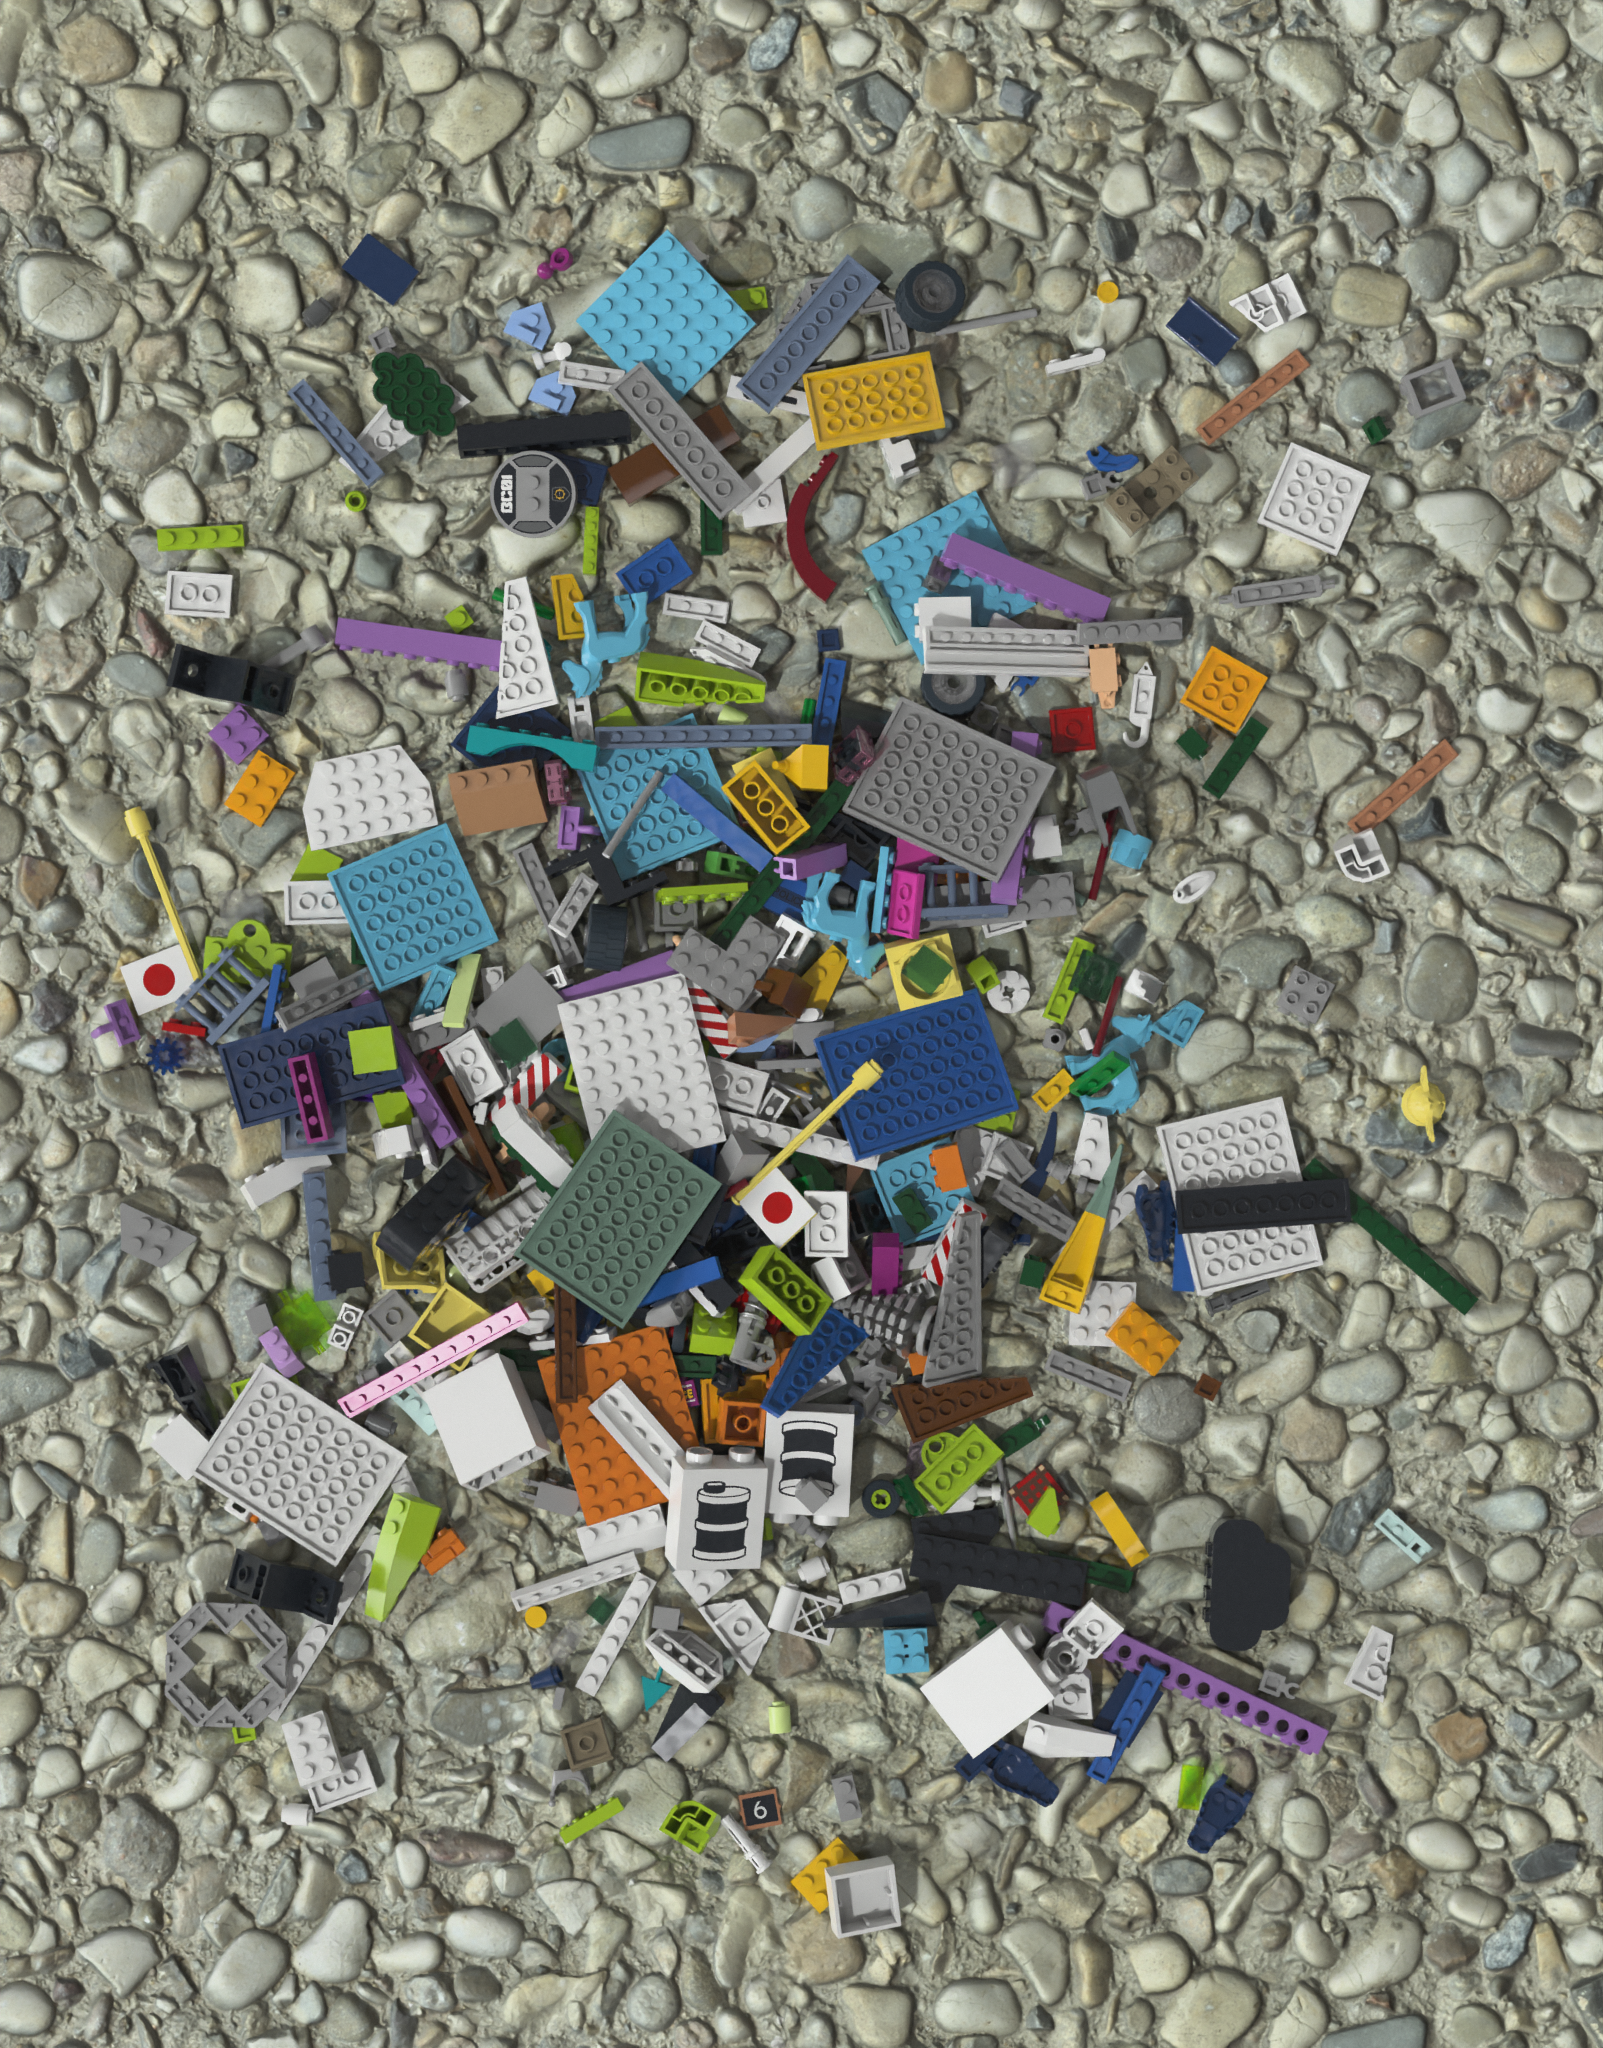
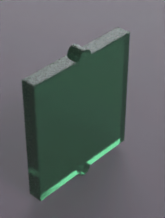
M923 944L918 952L910 957L911 960L901 973L931 996L937 987L944 983V979L953 967Z
M517 1018L506 1026L499 1027V1031L487 1038L508 1070L521 1061L525 1062L529 1055L538 1050Z

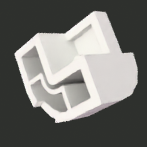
M1056 814L1042 815L1034 818L1029 823L1032 824L1031 836L1026 837V844L1029 845L1027 861H1040L1046 858L1062 856Z
M1372 828L1352 836L1348 834L1333 845L1334 853L1343 873L1353 881L1370 882L1390 873Z

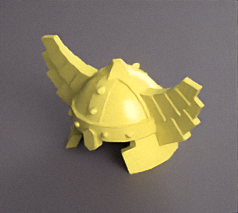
M1422 1065L1420 1082L1412 1084L1406 1089L1402 1097L1401 1107L1404 1116L1409 1122L1417 1126H1425L1429 1141L1433 1143L1435 1142L1433 1124L1442 1118V1114L1446 1110V1100L1438 1086L1428 1082L1426 1066Z

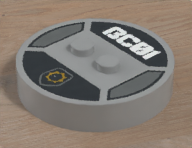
M524 451L511 456L497 469L491 482L490 501L495 516L506 529L523 537L543 538L557 533L570 521L577 506L578 489L572 472L560 459L541 451Z

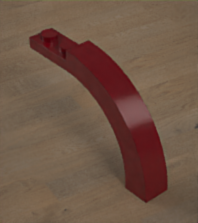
M832 451L829 456L825 454L819 463L821 468L818 473L813 472L807 481L809 486L807 487L802 483L799 484L792 498L787 517V545L791 562L802 583L824 604H826L836 589L837 583L828 578L819 569L810 555L805 539V518L812 499L839 459V456Z

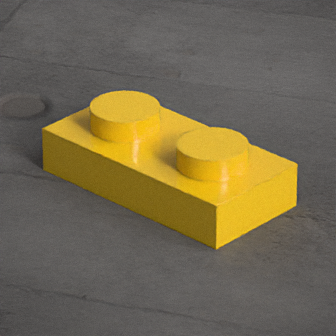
M1063 1068L1031 1098L1047 1113L1070 1092L1069 1085L1075 1080Z

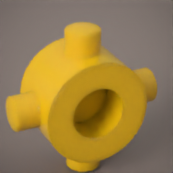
M810 1082L796 1083L795 1087L797 1089L812 1094L809 1087Z

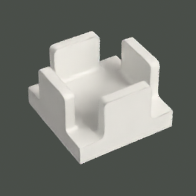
M906 435L880 439V447L895 484L901 483L903 480L920 473L919 467L905 472L902 471L915 465L914 460L916 456L909 439L892 444L905 438Z

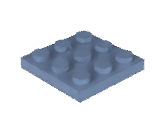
M346 1100L328 1105L335 1135L329 1140L307 1144L300 1113L280 1118L282 1158L348 1153Z

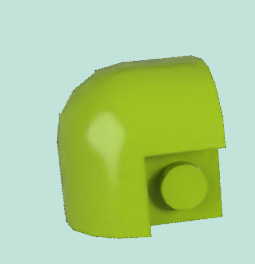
M693 1800L684 1801L675 1805L670 1810L659 1830L701 1855L711 1837H715L721 1823V1816L699 1802Z

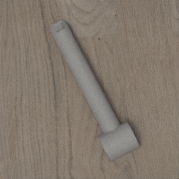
M312 625L300 633L302 639L265 661L262 665L279 669L307 650L311 653L320 650L327 645V641L317 625Z

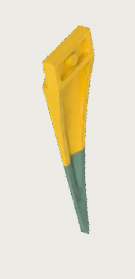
M1123 1144L1119 1145L1086 1210L1046 1277L1039 1296L1040 1300L1073 1313L1081 1314L1091 1287L1124 1148Z

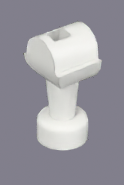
M557 342L553 350L543 355L540 352L531 355L537 370L545 367L544 363L555 360L561 362L570 359L572 349L570 344L566 342Z
M993 1483L991 1487H983L974 1484L962 1497L970 1500V1502L976 1500L977 1497L991 1496L993 1501H1000L1001 1485L1000 1483Z

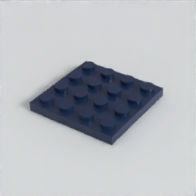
M498 684L450 745L478 768L537 758L540 772L555 754L545 748L524 745L499 751L491 757L471 754L466 751L470 725L476 726L477 723L489 724L490 729H498V726L511 728L510 732L519 733V729L532 731L531 735L540 736V733L552 734L554 739L560 740L561 736L568 737L572 733L571 730L543 708L496 719Z

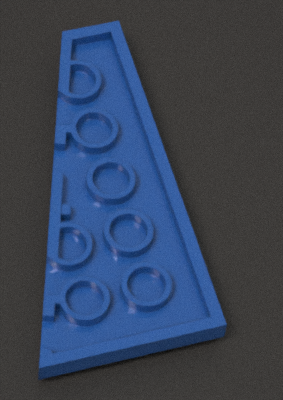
M829 1306L812 1334L796 1337L760 1407L776 1418L781 1417L804 1394L870 1336L865 1332L866 1329L863 1326L862 1328L854 1324V1320L847 1319L843 1316V1313Z

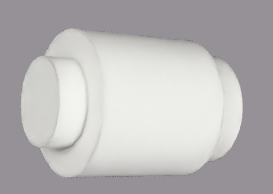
M816 1556L799 1564L800 1568L797 1569L801 1581L806 1580L807 1584L827 1576L826 1573L831 1572L824 1556Z
M289 1803L288 1805H283L281 1821L286 1822L287 1825L308 1826L309 1822H313L314 1809H311L310 1804Z

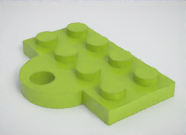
M252 918L240 920L230 929L228 937L206 936L203 971L211 962L216 964L221 959L218 955L226 946L230 949L235 945L237 948L232 955L257 977L263 978L266 974L271 977L273 964L276 962L284 963L287 977L286 981L281 983V987H290L288 978L291 975L293 944L272 942L269 929L261 921ZM245 925H254L256 928L255 935L246 934ZM226 960L217 969L231 982L251 984Z
M974 1423L959 1438L951 1433L942 1432L929 1437L925 1441L921 1457L927 1469L913 1484L943 1515L1005 1454ZM940 1442L942 1447L940 1451L932 1452L930 1450L931 1444Z

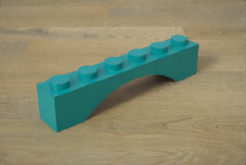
M477 723L476 726L470 725L466 746L468 753L491 757L499 751L523 745L537 746L558 754L574 770L596 773L600 747L595 745V741L583 739L582 743L574 742V738L561 736L560 740L554 739L553 735L548 733H540V736L531 735L532 731L519 729V733L510 732L511 728L498 726V729H490L489 724Z

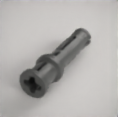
M1266 1279L1234 1292L1228 1294L1227 1292H1222L1220 1296L1213 1299H1204V1304L1211 1318L1218 1312L1231 1310L1233 1305L1270 1292V1288Z

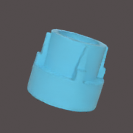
M1118 829L1112 844L1113 850L1110 858L1114 862L1138 870L1141 868L1143 860H1146L1153 841L1138 834L1134 836L1130 831Z

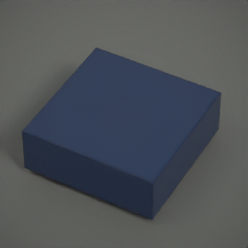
M838 628L817 630L819 653L840 651Z

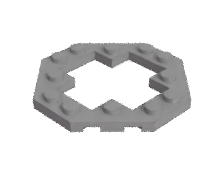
M829 276L810 279L781 323L775 329L776 338ZM876 288L858 310L859 315L881 311L888 352L868 356V362L905 356L910 350L906 324L900 319L901 317L896 311L895 301ZM826 364L809 367L804 374L827 370ZM801 376V378L796 383L804 387L803 379Z
M198 1602L166 1632L165 1696L194 1727L256 1728L287 1698L288 1634L263 1607L254 1603ZM211 1620L225 1634L230 1633L243 1621L270 1650L256 1665L270 1683L242 1710L228 1696H225L210 1709L183 1680L197 1665L183 1647Z

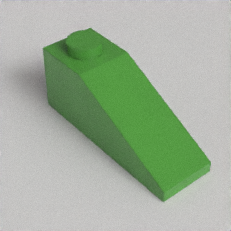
M707 851L703 869L704 873L753 883L762 873L742 857Z

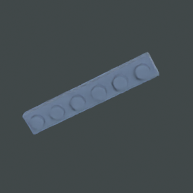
M304 379L287 392L368 488L385 475Z
M325 1172L302 1173L313 1298L315 1302L336 1299V1290L329 1291L327 1260H325V1256L332 1255Z

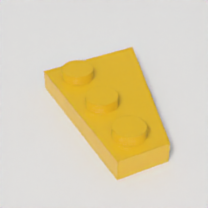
M573 574L551 576L558 641L584 638L583 620L573 603L585 600Z

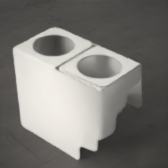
M1133 969L1123 991L1155 1005L1154 1003L1164 983L1151 974Z

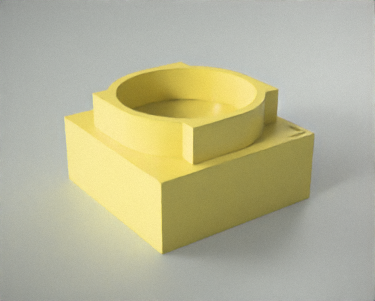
M947 929L921 934L919 939L905 938L883 944L900 1011L964 995Z
M447 1281L408 1336L429 1350L493 1315V1313ZM479 1349L449 1365L458 1372L464 1371Z

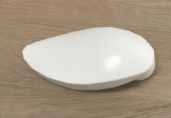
M1208 870L1187 876L1173 891L1174 900L1180 904H1187L1200 899L1214 884L1216 879L1215 872Z

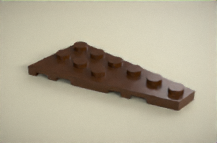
M1026 1374L961 1379L928 1388L923 1386L922 1382L890 1385L913 1444L1034 1396Z

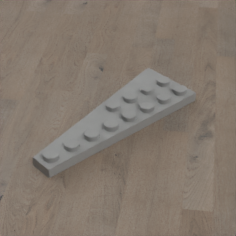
M977 1210L957 1214L922 1379V1385L926 1388L982 1375L981 1213Z

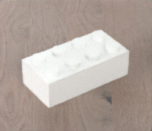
M512 1100L508 1101L492 1116L500 1135L547 1181L558 1189L573 1169V1164L575 1163L569 1156L570 1152L563 1144L558 1145L555 1142V1137L548 1130L544 1132L541 1128V1123L535 1117L530 1118L527 1115L528 1111L521 1103L516 1105Z

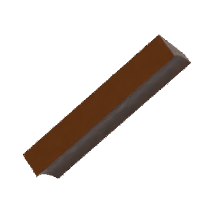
M720 405L692 420L720 454L741 443V439ZM654 443L607 469L629 507L682 477Z
M450 1075L444 1078L435 1086L447 1110L464 1136L461 1140L473 1165L492 1180L487 1194L490 1201L496 1200L510 1193V1190L478 1123H475L476 1119L472 1118L473 1113L468 1103H466L467 1100L454 1076Z

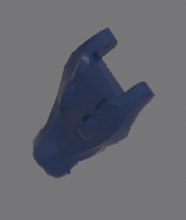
M1169 1180L1161 1181L1159 1189L1148 1191L1146 1184L1138 1185L1135 1195V1207L1146 1236L1148 1257L1152 1262L1164 1261L1172 1256V1253L1169 1252V1239L1173 1238L1172 1231L1175 1230L1172 1222L1176 1220L1174 1215L1176 1209L1171 1195Z
M1000 1738L997 1744L1003 1748L990 1767L982 1763L979 1769L995 1784L1006 1791L1032 1799L1045 1808L1053 1804L1058 1797L1059 1788L1045 1776L1026 1752Z
M1222 1773L1207 1790L1195 1825L1188 1836V1845L1198 1853L1207 1854L1216 1840L1223 1837L1230 1828H1233L1241 1820L1250 1799L1254 1795V1792L1249 1789L1242 1795L1226 1785L1225 1782L1228 1776L1225 1773Z

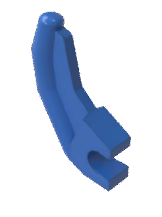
M1101 446L1097 447L1099 455L1096 457L1092 456L1090 450L1086 452L1089 462L1098 471L1103 472L1115 471L1120 473L1132 469L1139 462V458L1133 454L1116 457Z

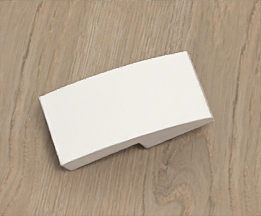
M345 1300L327 1343L347 1351L365 1308Z

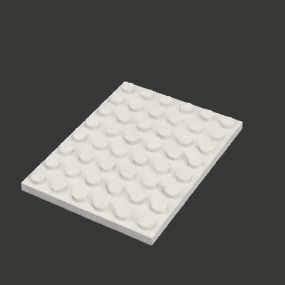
M679 973L557 1005L591 1141L613 1109L678 1154L727 1141L684 975Z
M1282 1096L1156 1127L1175 1209V1191L1303 1181ZM1314 1224L1182 1234L1197 1296L1323 1265Z
M261 1362L189 1473L336 1567L408 1456Z

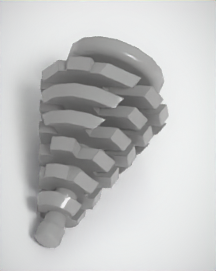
M923 1292L914 1293L913 1296L911 1293L901 1294L900 1296L898 1294H888L885 1299H883L884 1294H876L872 1302L870 1295H862L859 1300L857 1295H849L847 1299L841 1298L831 1303L833 1308L843 1310V1316L850 1320L854 1315V1324L860 1328L864 1325L865 1332L869 1335L877 1334L875 1339L880 1343H884L889 1339L885 1343L886 1347L891 1351L896 1350L897 1355L903 1359L909 1356L915 1343L916 1351L919 1355H928L938 1306L932 1305L927 1310L926 1307H922L921 1305L926 1302Z

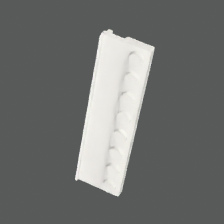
M924 626L922 628L924 674L1086 678L1090 673V668H1088L1089 645L1077 644V630Z

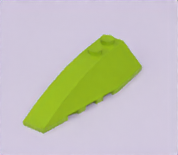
M641 651L636 672L634 701L683 707L684 704L689 703L702 706L708 702H716V705H721L727 701H735L737 704L759 703L765 700L766 682L704 661Z
M408 1492L393 1494L373 1559L366 1597V1615L381 1622L386 1620L397 1602V1597L401 1590L405 1589L408 1584L407 1580L412 1572L416 1571L419 1566L418 1562L430 1547L442 1511L441 1507Z

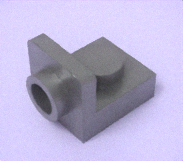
M934 555L922 587L927 588L931 592L942 594L948 584L952 569L944 566V563L939 561L940 557Z
M258 1518L260 1522L256 1524V1527L260 1529L268 1547L288 1537Z

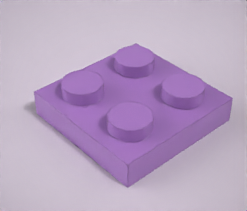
M241 705L236 706L208 733L238 766L269 737L265 730Z

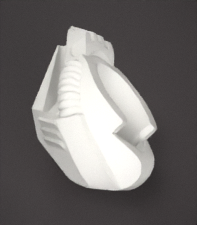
M541 1295L525 1299L521 1296H515V1298L512 1297L503 1305L506 1308L520 1301L530 1317L527 1323L516 1328L517 1332L527 1335L541 1333L554 1324V1305Z

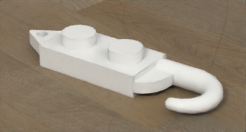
M709 645L706 647L690 648V652L696 660L726 667L766 682L765 692L767 691L766 679L761 674L746 667V664Z

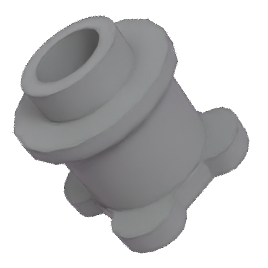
M1046 1029V1035L1042 1042L1043 1047L1057 1052L1061 1051L1066 1042V1033L1059 1029ZM1053 1035H1056L1059 1039L1056 1044L1051 1041Z
M1056 1158L1055 1161L1051 1159L1045 1171L1049 1172L1047 1177L1052 1176L1059 1180L1060 1184H1064L1073 1165H1066L1060 1162L1059 1158Z
M374 1364L372 1368L363 1371L359 1369V1374L356 1375L359 1387L380 1376L377 1365Z

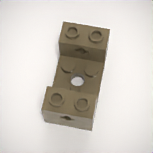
M1171 445L1138 476L1109 496L1103 505L1131 538L1192 488L1200 478L1174 446ZM1146 488H1153L1156 491V497L1153 499L1146 498L1144 490Z

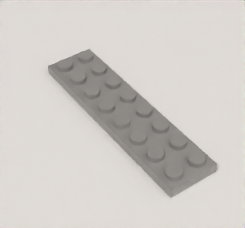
M642 361L608 389L719 520L723 519L753 493L751 488Z
M1072 871L1021 878L1020 886H1023V897L1018 899L1017 906L1008 905V918L921 922L920 920L919 932L1077 915ZM991 881L978 882V895L981 906H988L991 903ZM969 883L956 884L957 904L960 907H966L970 904ZM948 885L935 887V905L938 908H945L948 905ZM926 888L923 891L922 909L927 905Z

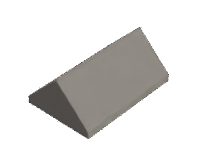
M733 1130L716 1159L714 1179L730 1187L743 1178H746L749 1182L760 1172L771 1152Z

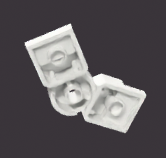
M1093 1598L1065 1623L1063 1632L1054 1635L1047 1644L1044 1659H1051L1063 1677L1058 1682L1061 1690L1048 1703L1050 1716L1060 1719H1093L1091 1671L1086 1668L1088 1659H1096L1125 1629L1123 1623ZM1068 1653L1071 1655V1658H1066L1062 1654Z

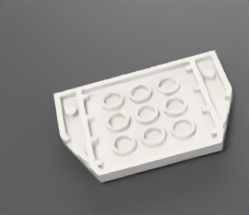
M400 745L318 761L314 764L303 805V814L311 851L439 825L430 782Z

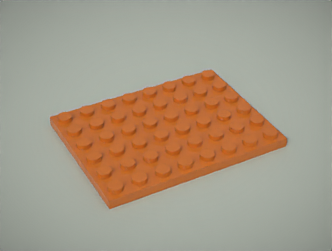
M646 1326L617 1335L611 1342L578 1347V1403H556L555 1355L538 1359V1366L587 1526L649 1506L668 1502L669 1500L588 1409L595 1400L621 1379L686 1453L690 1447H700L665 1329L657 1326Z

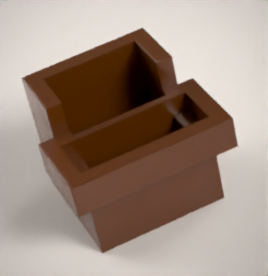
M769 967L764 980H757L753 987L769 999L770 1003L786 1009L785 1015L799 1019L813 991V987L796 973Z

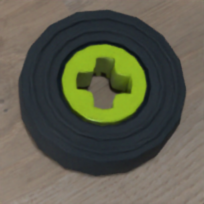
M879 1479L867 1484L863 1490L861 1500L868 1514L882 1519L896 1512L900 1504V1495L896 1492L893 1483L888 1480ZM877 1494H879V1495L885 1494V1495H886V1497H885L886 1503H885V1504H883V1503L877 1504V1503H876V1501H877L876 1495H877Z

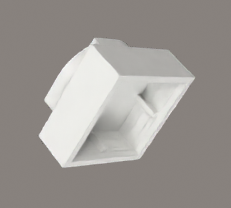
M888 1855L824 1868L831 1927L838 1939L901 1926L895 1869Z

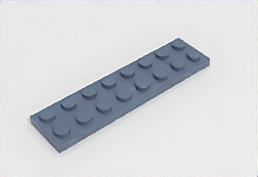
M847 254L737 383L736 387L766 413L770 414L881 282Z

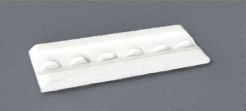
M619 1379L595 1400L588 1409L669 1500L672 1456H686V1452L628 1386Z

